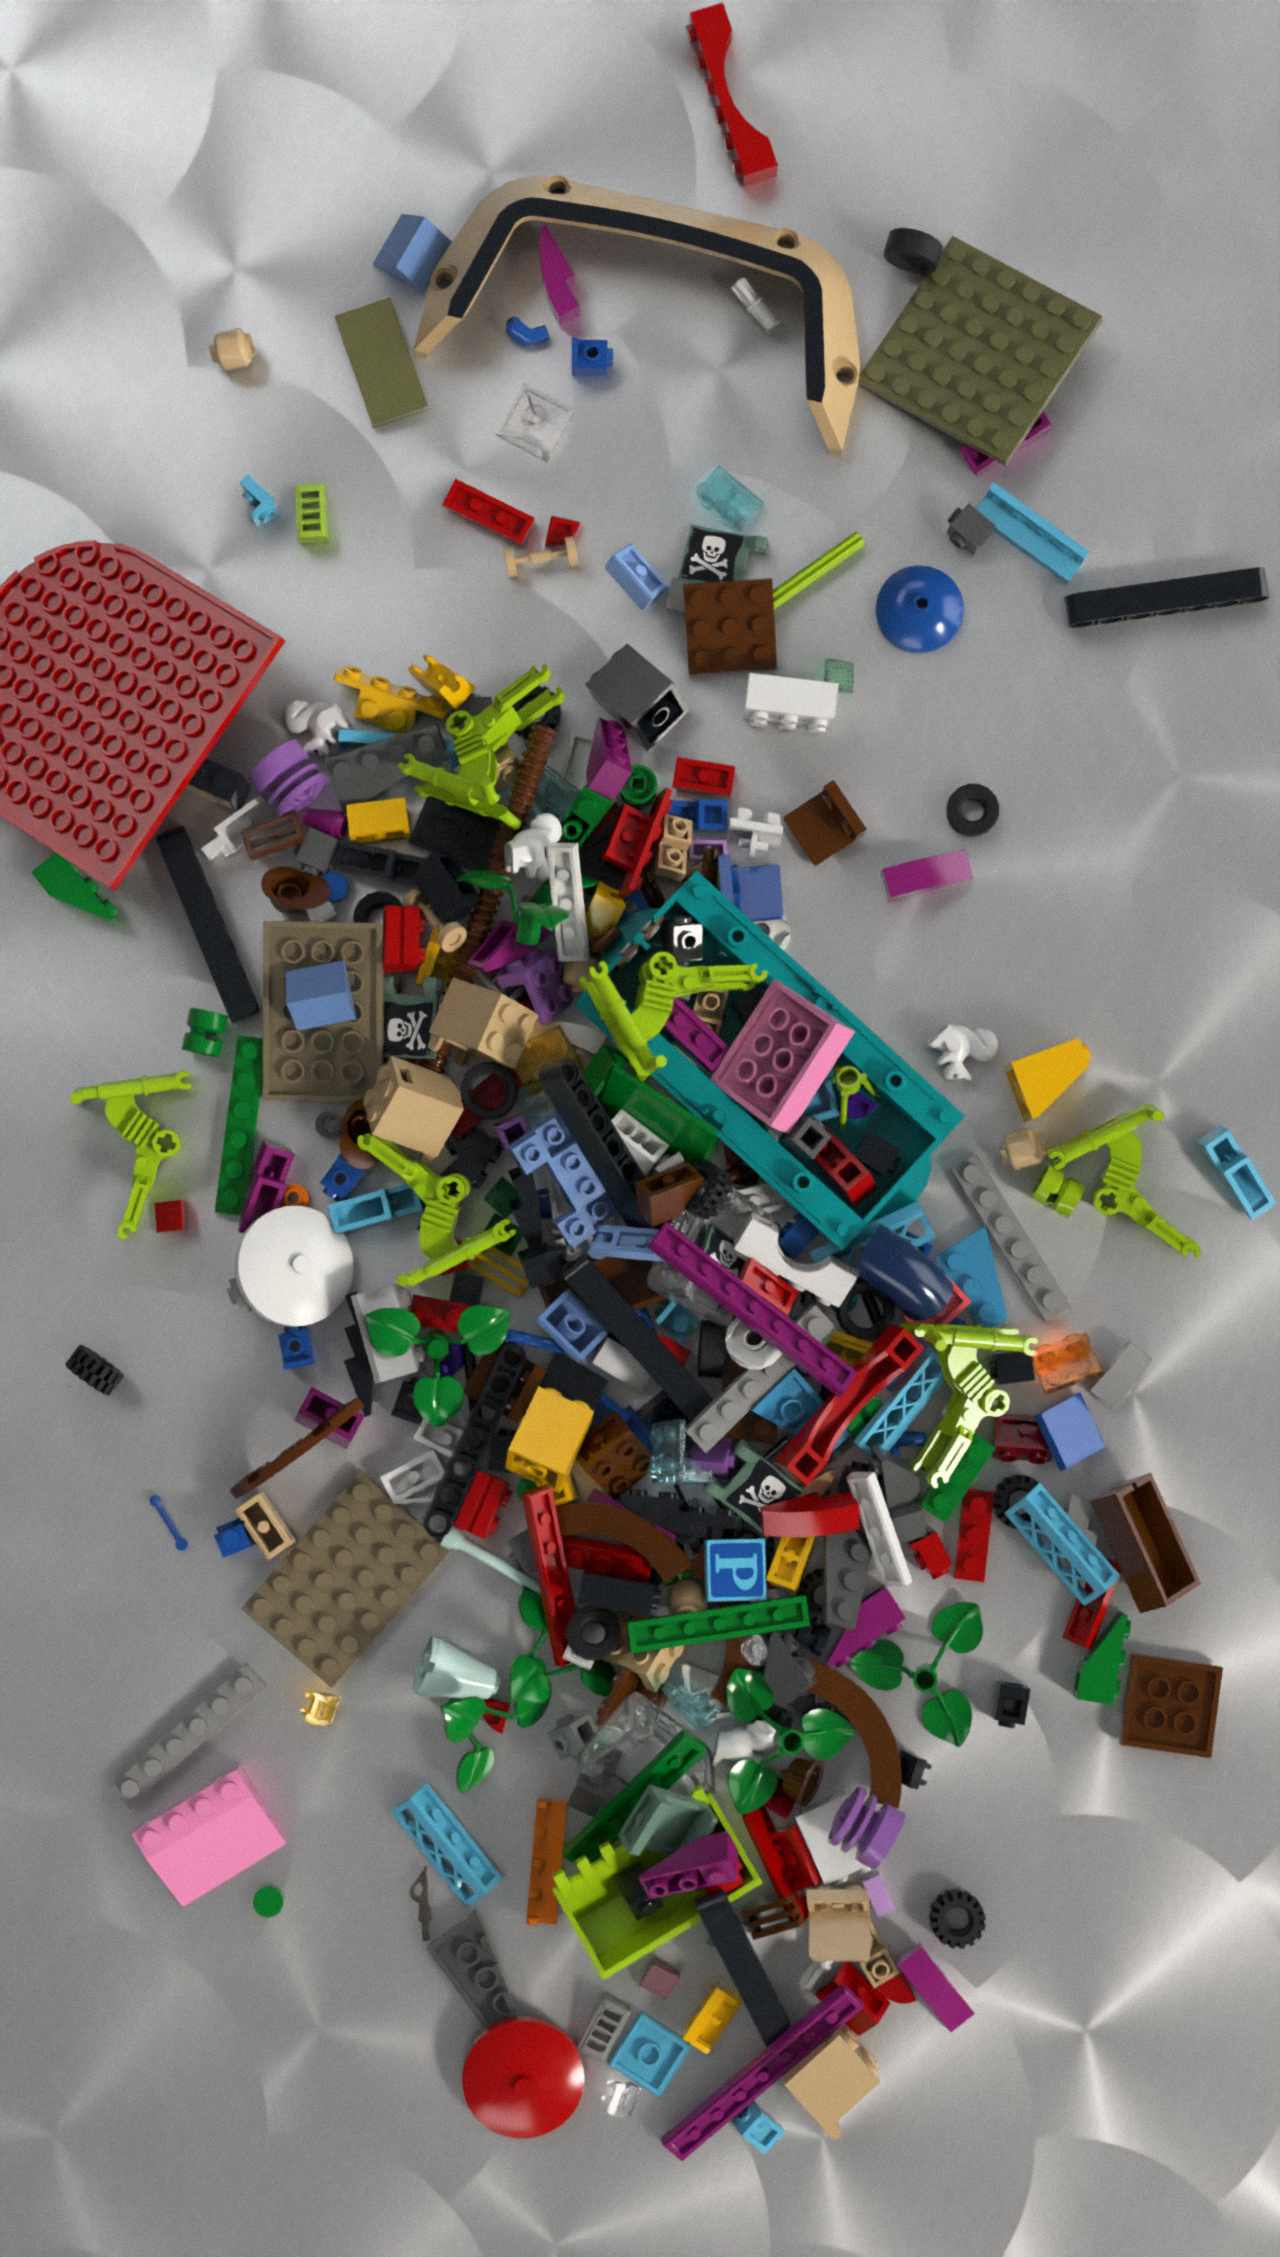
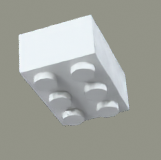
M749 673L743 720L749 721V725L765 727L767 723L778 724V728L783 730H796V727L808 728L807 731L810 733L824 734L825 730L831 731L835 719L839 683Z

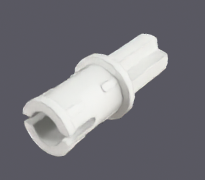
M742 277L733 284L732 291L746 306L747 314L751 313L765 329L766 333H769L781 322L765 303L766 298L764 296L761 297L746 278Z
M811 1961L799 1979L798 1984L804 1990L813 1992L827 1970H832L831 1964L833 1961Z

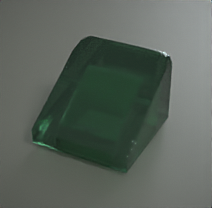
M825 659L824 682L839 683L838 692L853 693L854 663Z
M501 1177L484 1196L483 1200L507 1219L512 1213L509 1202L519 1198L515 1187L504 1177Z
M494 1213L484 1232L505 1218ZM511 1222L505 1226L506 1231L516 1229L517 1233L508 1240L493 1245V1247L508 1256L513 1255L523 1238L520 1227Z

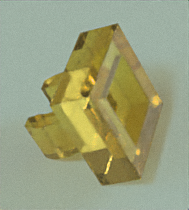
M306 1693L305 1697L310 1698L312 1701L309 1709L301 1708L300 1712L306 1716L305 1722L314 1726L332 1727L341 1697L330 1693Z

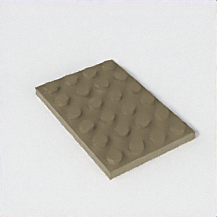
M263 921V1100L355 1102L364 1098L369 1089H373L377 1082L378 1071L383 1065L384 969L382 963L384 923ZM345 960L357 1019L297 1031L286 1004L285 972Z
M360 1471L241 1609L332 1688L450 1551L439 1545L441 1543L439 1538L430 1536L421 1522L400 1504H394L389 1494L364 1472Z

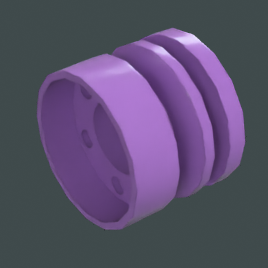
M296 739L290 740L274 749L254 767L248 777L261 795L274 791L268 803L271 807H277L275 812L279 817L294 811L298 812L308 806L321 793L329 781L324 773H318L319 767L316 763L302 768L308 761L309 755Z
M858 1786L837 1811L827 1841L831 1845L836 1846L843 1839L840 1849L844 1853L848 1852L857 1843L855 1859L874 1870L884 1860L893 1846L906 1815L889 1803L884 1804L878 1812L874 1811L878 1797L872 1794L865 1801L867 1790Z

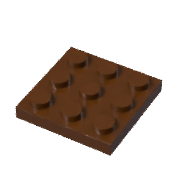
M772 578L683 584L689 675L777 668Z
M1131 1653L1119 1743L1125 1746L1211 1758L1223 1667Z

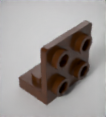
M834 780L826 784L822 792L783 818L814 866H818L862 837L867 830Z
M499 1348L490 1354L481 1356L463 1389L465 1395L475 1400L477 1399ZM507 1349L503 1357L507 1364H515L519 1360L520 1355ZM526 1359L502 1414L512 1421L519 1423L547 1370ZM500 1375L493 1378L491 1382L492 1389L496 1392L505 1390L508 1384L506 1377ZM489 1403L484 1404L495 1410L494 1405Z
M616 1410L585 1435L576 1456L583 1470L614 1499H618L620 1494H624L660 1462L658 1457L632 1432Z
M623 1668L621 1672L614 1676L611 1682L612 1690L608 1698L598 1708L596 1724L603 1727L617 1728L636 1740L647 1743L673 1688L662 1683L658 1691L653 1692L645 1688L637 1673Z

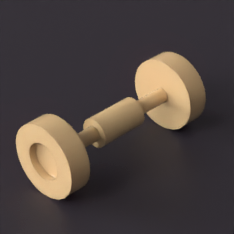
M564 537L565 550L551 552L548 549L530 552V556L514 558L512 547L504 548L508 577L517 576L515 564L549 562L554 557L566 555L569 567L578 566L574 537Z
M418 887L406 894L402 906L419 907L420 915L424 913L426 920L436 930H441L437 937V943L444 951L452 952L462 946L466 940L467 931L461 924L453 922L445 926V922H442L435 915L433 909H428L430 903L419 891Z

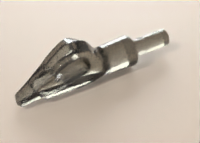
M424 1866L417 1880L410 1888V1897L419 1905L418 1921H421L422 1941H429V1921L432 1920L429 1905L427 1866ZM419 1882L423 1886L420 1896L415 1894V1889Z

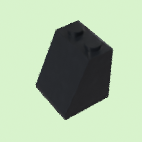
M629 644L615 652L611 659L599 671L595 672L585 684L593 698L646 751L655 746L690 711L675 684Z

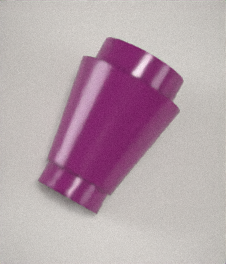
M307 808L304 812L303 825L312 827L334 838L342 839L348 829V818L342 811Z

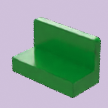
M606 1044L601 1045L583 1071L584 1077L599 1101H601L614 1066L617 1065L624 1069L629 1062L620 1050Z

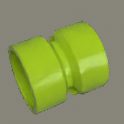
M1049 1164L1037 1181L1030 1198L1044 1206L1052 1204L1053 1211L1068 1218L1080 1201L1086 1185L1073 1177L1064 1178V1172L1055 1169Z

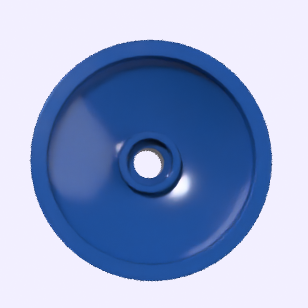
M923 565L909 566L895 572L881 587L876 600V620L882 634L897 648L917 654L933 652L944 647L957 634L964 616L963 598L956 583L939 569ZM923 600L926 602L927 607L920 609L917 607L916 602Z

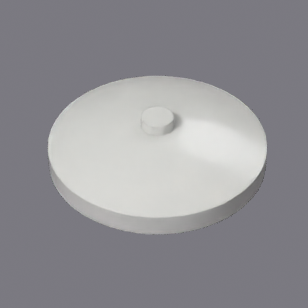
M285 1206L261 1215L246 1229L240 1239L235 1255V1276L243 1298L258 1315L282 1326H305L328 1317L344 1301L353 1278V1256L344 1233L335 1234L332 1220L328 1216L309 1207Z

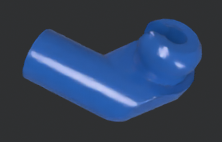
M511 317L506 322V332L509 337L523 346L549 339L545 325L530 329L518 317Z
M905 1431L889 1452L899 1456V1447H924L927 1443L926 1433Z

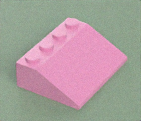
M774 978L710 1080L770 1127L790 1134L855 1031Z
M241 1764L140 1825L131 1833L148 1863L182 1907L287 1843Z

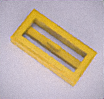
M493 1246L480 1252L479 1256H475L469 1266L471 1269L521 1298L529 1284L527 1277L525 1279L521 1278L484 1254L488 1250L524 1272L520 1262ZM479 1262H485L520 1283V1288L513 1287L478 1266Z

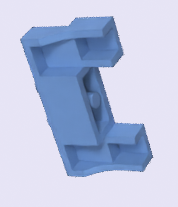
M554 1111L543 1118L528 1133L507 1146L510 1152L515 1155L520 1164L519 1167L525 1174L531 1173L544 1164L568 1205L572 1207L552 1220L565 1238L564 1242L571 1249L595 1234L597 1225L603 1224L618 1214L606 1194L605 1188L557 1112Z

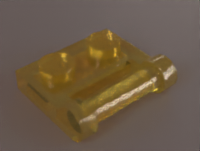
M560 1025L529 1039L515 1070L531 1097L542 1093L543 1087L539 1078L535 1079L532 1073L540 1070L545 1064L556 1062L563 1058L572 1059L578 1065L581 1072L584 1073V1064L576 1055Z

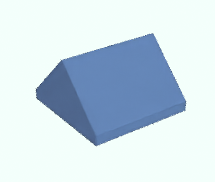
M401 214L374 260L373 266L425 293L438 262L452 241L426 217Z
M345 960L285 972L286 1004L297 1031L357 1019Z
M569 1288L535 1320L578 1364L610 1332L607 1326Z

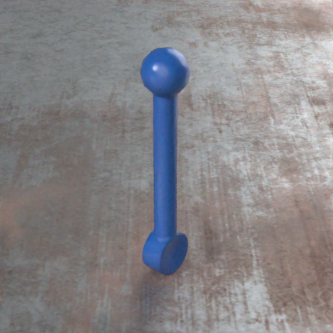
M158 1495L151 1496L149 1502L152 1506L156 1507L175 1538L176 1548L180 1551L185 1550L188 1547V1541L181 1538L161 1505V1498Z

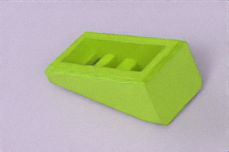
M325 483L295 485L297 538L299 544L329 542ZM319 491V497H302L304 492ZM319 503V508L303 509V504ZM320 514V518L304 519V515ZM320 525V529L305 530V526Z

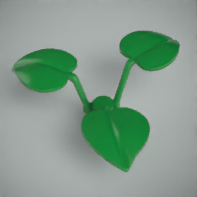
M476 870L467 872L457 879V882L466 881L482 888L493 890L505 889L509 892L513 911L512 922L517 923L515 941L518 943L537 945L539 944L541 925L552 931L560 922L569 918L570 912L568 910L551 904V890L544 904L522 902L517 907L514 886L511 885L513 879L505 874L491 870ZM581 874L582 888H589L598 884L597 880Z
M485 1304L468 1307L461 1313L457 1323L458 1331L463 1338H454L451 1335L446 1336L439 1330H432L426 1336L414 1338L420 1331V1321L412 1312L402 1308H381L371 1311L365 1315V1321L371 1342L382 1355L398 1357L407 1353L410 1343H424L426 1354L433 1358L434 1378H420L414 1387L413 1398L421 1416L430 1424L440 1427L459 1412L464 1402V1390L460 1382L451 1376L440 1378L439 1359L447 1354L448 1344H464L467 1342L470 1351L475 1355H486L494 1352L502 1344L508 1333L510 1312L507 1308Z
M521 1586L518 1600L520 1615L531 1629L541 1630V1634L528 1654L520 1655L512 1662L509 1674V1701H521L532 1704L543 1703L550 1695L548 1678L577 1669L581 1670V1681L588 1690L599 1696L608 1697L612 1690L611 1682L615 1676L614 1669L609 1662L601 1659L594 1661L590 1671L572 1664L546 1672V1665L543 1660L533 1657L548 1635L547 1622L541 1595L525 1586Z
M959 1602L949 1605L935 1617L932 1633L935 1638L944 1643L931 1664H921L915 1671L901 1666L904 1661L903 1651L896 1643L890 1640H877L875 1645L865 1651L861 1650L850 1660V1665L856 1675L875 1689L888 1691L899 1687L902 1681L901 1672H905L909 1678H913V1684L916 1689L921 1692L935 1694L937 1698L929 1699L923 1707L922 1721L931 1734L956 1747L962 1746L969 1734L972 1722V1708L967 1697L960 1691L950 1690L942 1695L941 1691L935 1688L939 1678L936 1667L948 1645L956 1653H968L980 1644L983 1636L980 1607L972 1602Z
M741 1668L733 1670L727 1683L726 1701L728 1708L734 1717L745 1723L753 1721L759 1715L761 1719L775 1729L773 1743L778 1750L763 1758L759 1764L750 1758L742 1759L735 1763L729 1771L727 1780L728 1790L737 1812L746 1814L755 1811L764 1805L774 1794L778 1783L777 1774L773 1769L764 1767L768 1762L778 1757L782 1758L784 1753L790 1755L797 1754L802 1748L813 1759L826 1760L835 1756L856 1734V1731L846 1719L824 1708H815L803 1715L801 1718L803 1732L788 1727H781V1725H778L763 1712L769 1709L775 1701V1695L764 1680V1674Z
M549 1679L550 1695L545 1702L532 1704L517 1701L514 1703V1713L486 1707L485 1701L477 1696L450 1698L447 1704L441 1705L447 1739L453 1743H458L469 1738L474 1746V1751L465 1753L457 1767L456 1783L461 1793L468 1792L480 1784L488 1776L494 1764L493 1750L489 1747L481 1748L479 1742L472 1734L474 1727L478 1725L484 1713L510 1720L517 1719V1725L521 1728L535 1724L544 1715L551 1699L552 1685Z

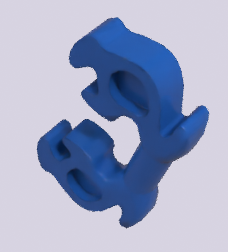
M509 1329L504 1341L568 1354L549 1337Z

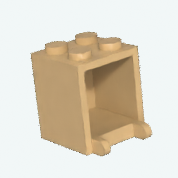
M453 977L429 1030L432 1036L428 1043V1048L436 1052L440 1049L443 1041H446L459 1048L455 1056V1063L461 1066L466 1064L470 1054L515 1070L539 1014L502 993Z
M390 1056L386 1065L380 1067L377 1074V1082L373 1089L367 1091L363 1101L372 1135L422 1152L420 1154V1161L425 1165H429L434 1157L437 1158L464 1110L454 1078L394 1056Z
M846 2024L837 2029L783 2075L785 2087L834 2140H838L842 2136L841 2128L838 2126L839 2120L881 2082L878 2075L880 2068L876 2064V2058L866 2047L863 2050L859 2048L856 2035Z

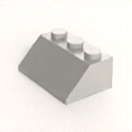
M393 1284L352 1295V1303L375 1384L426 1370L427 1356L422 1346L410 1343V1348L404 1355L398 1357L382 1355L372 1344L365 1321L367 1313L381 1308H402L410 1311L408 1305L411 1304L407 1289L398 1284Z

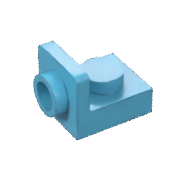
M247 474L240 482L245 491L242 496L253 507H256L249 517L256 526H259L262 522L267 523L274 516L277 504L273 497Z
M674 1298L670 1303L665 1299L654 1312L658 1316L654 1322L681 1344L686 1341L701 1322Z
M755 2100L731 2119L741 2136L764 2154L786 2132L781 2124L765 2113Z

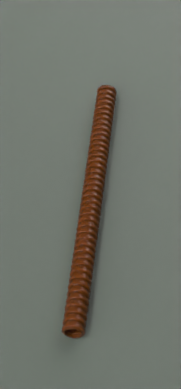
M539 724L531 725L533 732L528 734L530 741L525 743L527 750L522 753L524 759L519 762L521 768L516 771L518 777L513 780L515 786L511 787L512 795L508 796L509 804L505 805L521 821V826L517 830H513L504 822L499 823L500 831H496L495 834L498 836L497 840H493L492 843L495 847L490 849L489 853L492 856L487 858L489 865L484 867V870L496 871L510 877L508 872L505 871L504 846L506 842L511 841L519 832L523 831V826H527L528 822L525 819L530 817L528 810L533 808L531 801L536 799L534 792L539 790L537 783L542 780L540 774L545 771L543 765L548 762L546 756L550 755L551 750H549V747L554 744L552 738L557 735L555 730ZM478 886V889H480L479 894L482 898L474 906L473 912H469L471 919L467 920L468 928L465 929L467 937L462 946L457 949L459 955L454 958L457 961L455 965L452 964L451 968L454 970L452 974L449 973L448 977L451 979L450 982H446L445 986L449 987L453 977L472 984L475 983L472 979L473 976H477L476 969L468 967L466 962L487 939L488 932L492 931L490 925L495 922L493 916L498 913L496 907L501 904L499 898L504 895L502 889L493 890ZM443 1041L436 1053V1059H424L423 1062L419 1063V1066L444 1074V1064H448L446 1057L451 1055L449 1048L453 1047V1045Z

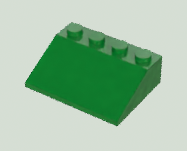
M614 1066L600 1101L610 1120L621 1109L669 1145L662 1157L667 1154L672 1157L680 1152L684 1162H689L693 1167H695V1162L698 1160L701 1162L702 1160L711 1161L718 1151V1130L619 1066Z

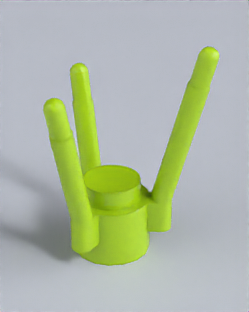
M853 1066L835 1067L834 1074L830 1079L831 1084L837 1083V1088L841 1092L840 1130L845 1129L849 1095L855 1094L860 1089L861 1084L874 1097L878 1095L876 1089L868 1081L867 1074H860L857 1068Z

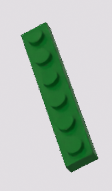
M238 1035L215 1204L216 1213L241 1216L251 1178L263 1088V1038Z
M804 1594L626 1621L629 1651L631 1654L810 1626L807 1598Z
M682 1729L562 1849L563 1857L575 1865V1861L584 1855L590 1864L598 1860L602 1856L598 1847L607 1841L612 1846L620 1838L618 1833L647 1786L653 1785L668 1790L707 1752L706 1744Z

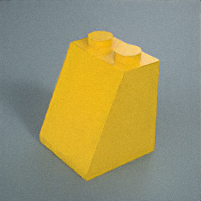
M1076 1038L1013 1061L1004 1067L1024 1123L1037 1118L1090 1066L1088 1060H1091V1054L1085 1042L1081 1044L1080 1039Z
M538 1386L508 1449L505 1469L540 1485H551L553 1491L561 1493L592 1422L594 1411L582 1401L568 1400L562 1397V1394L555 1389H544Z

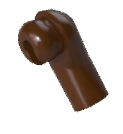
M614 924L601 936L594 937L590 932H587L589 953L607 951L623 933Z
M735 1164L726 1170L731 1175L730 1178L734 1184L746 1186L754 1185L759 1181V1175L748 1166Z

